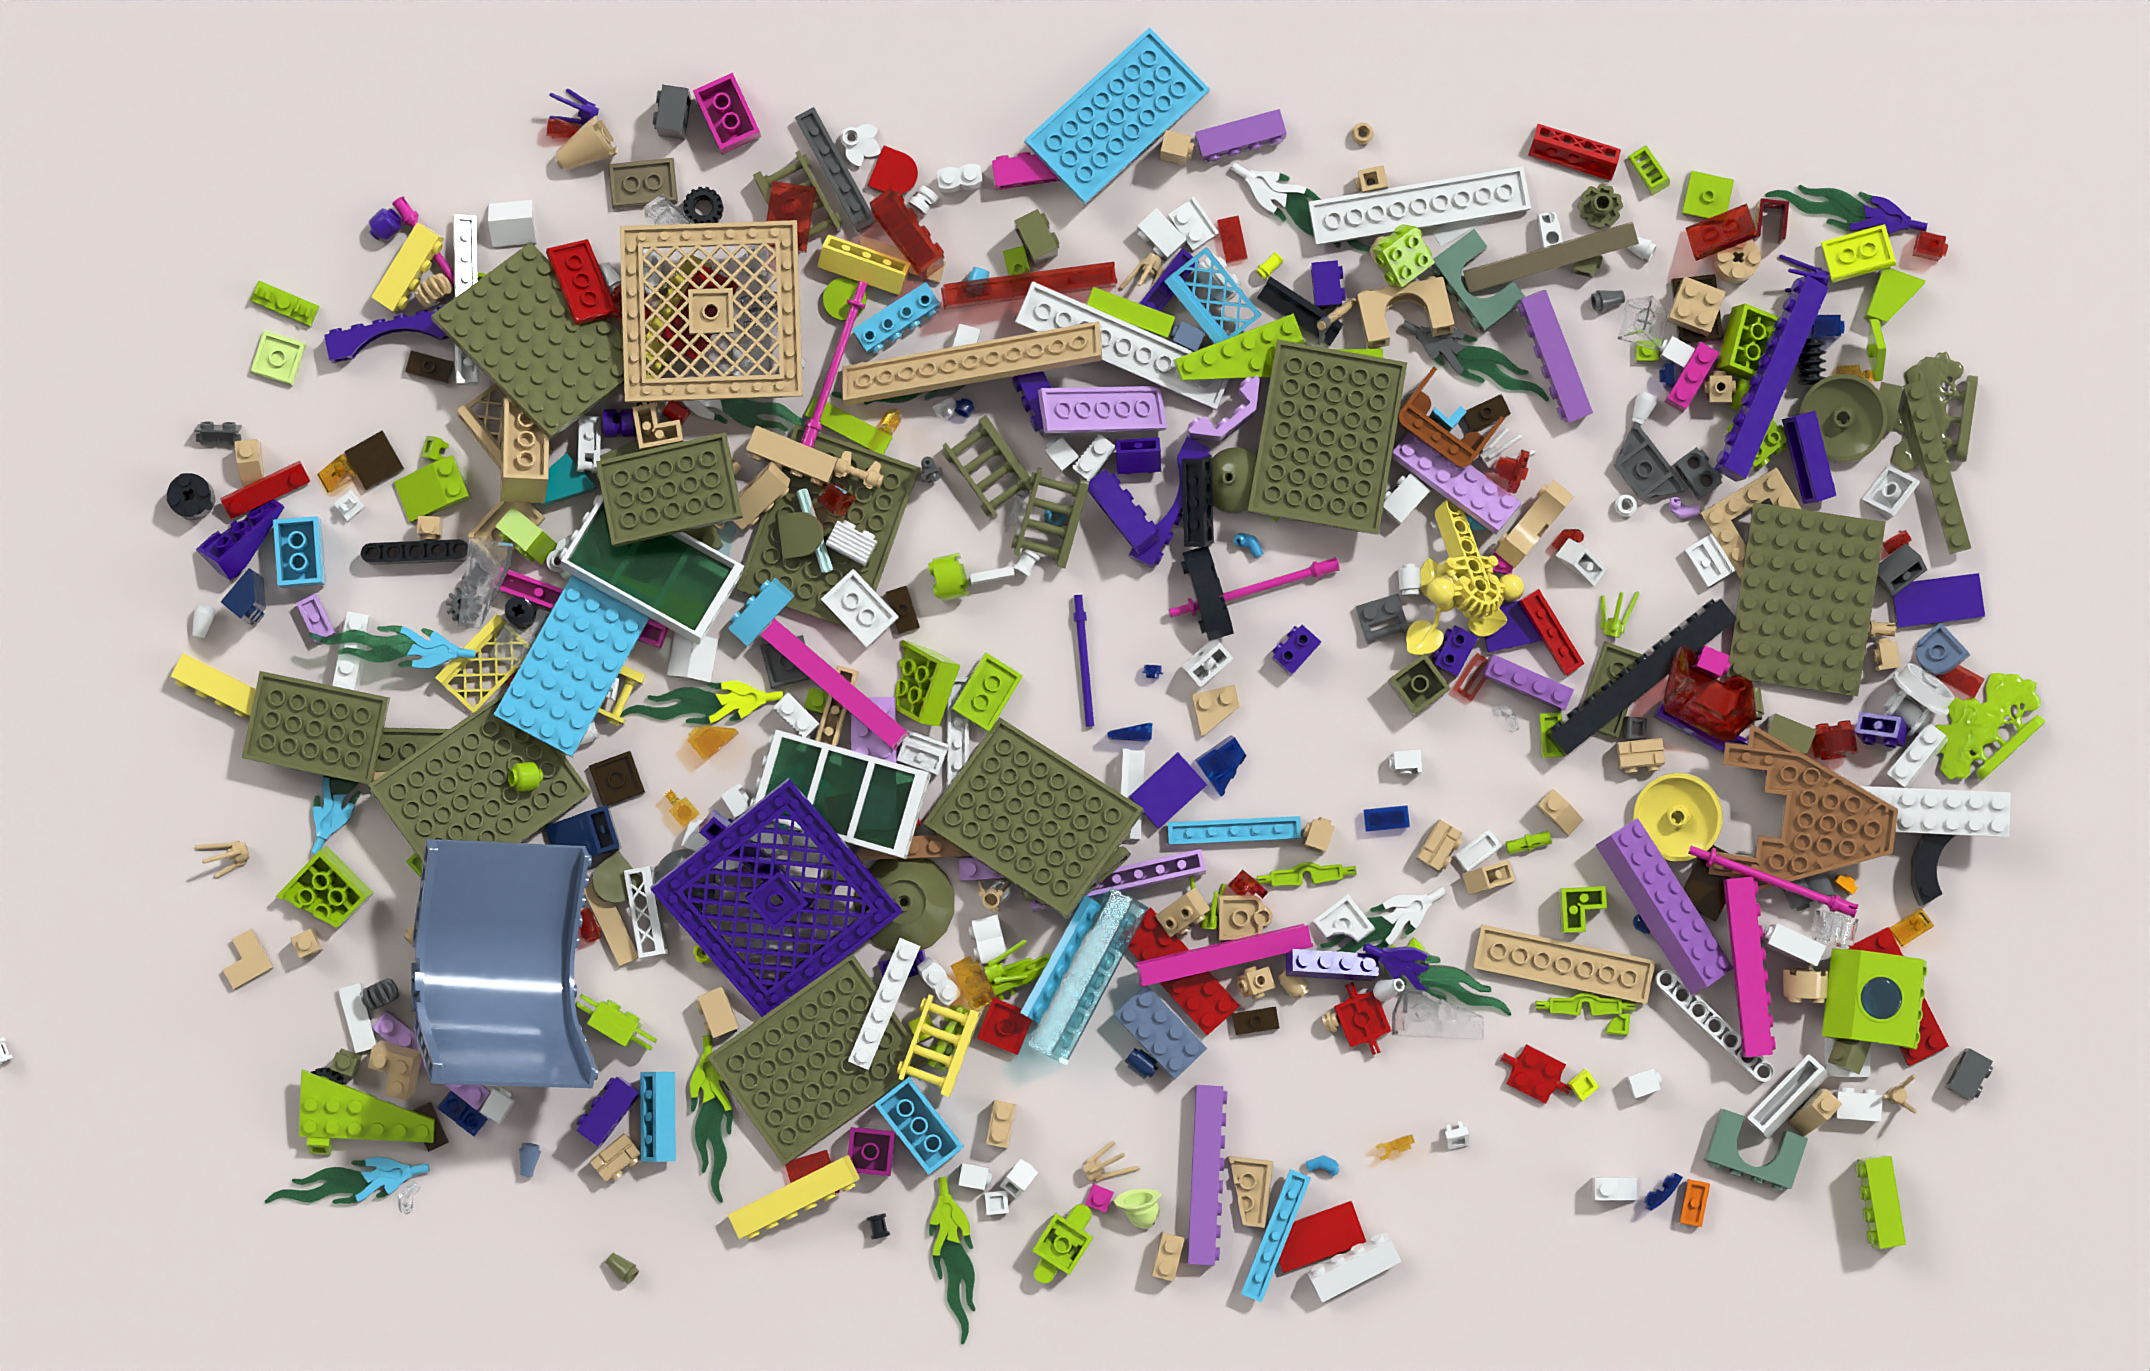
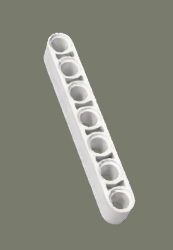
M1662 970L1656 973L1654 976L1655 986L1753 1079L1759 1082H1766L1772 1079L1774 1069L1763 1056L1751 1057L1748 1063L1742 1061L1741 1036L1696 993L1691 995L1676 974L1670 970ZM1662 974L1669 975L1670 983L1668 986H1663L1660 983V976ZM1679 989H1683L1687 994L1683 1002L1676 998V992ZM1696 1004H1699L1703 1009V1013L1699 1017H1696L1692 1012V1008ZM1711 1020H1716L1719 1023V1029L1716 1032L1710 1031L1708 1027ZM1728 1035H1732L1735 1038V1044L1731 1048L1725 1044V1038ZM1760 1066H1765L1768 1070L1765 1078L1759 1077L1757 1073Z

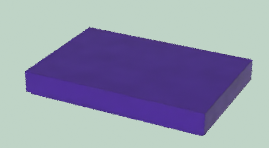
M1519 601L1501 604L1499 609L1505 614L1507 623L1494 634L1484 637L1488 653L1543 641Z
M1177 752L1128 797L1134 803L1144 808V815L1157 829H1160L1207 784Z

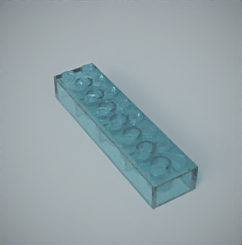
M1112 887L1104 895L1101 908L1094 914L1093 923L1083 935L1082 944L1073 954L1072 963L1068 970L1063 973L1061 983L1058 989L1053 992L1047 1010L1042 1013L1037 1029L1032 1032L1028 1046L1065 1065L1067 1064L1149 907Z

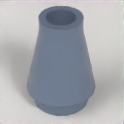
M522 1143V1148H519L521 1176L533 1177L541 1154L539 1150L540 1145Z

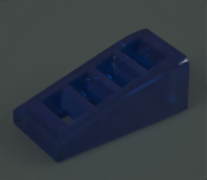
M1149 722L1107 732V738L1112 740L1150 742L1152 739L1153 723Z

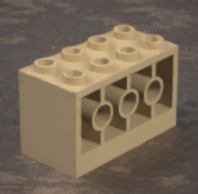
M505 398L501 428L500 501L545 503L548 484L549 438L509 398Z

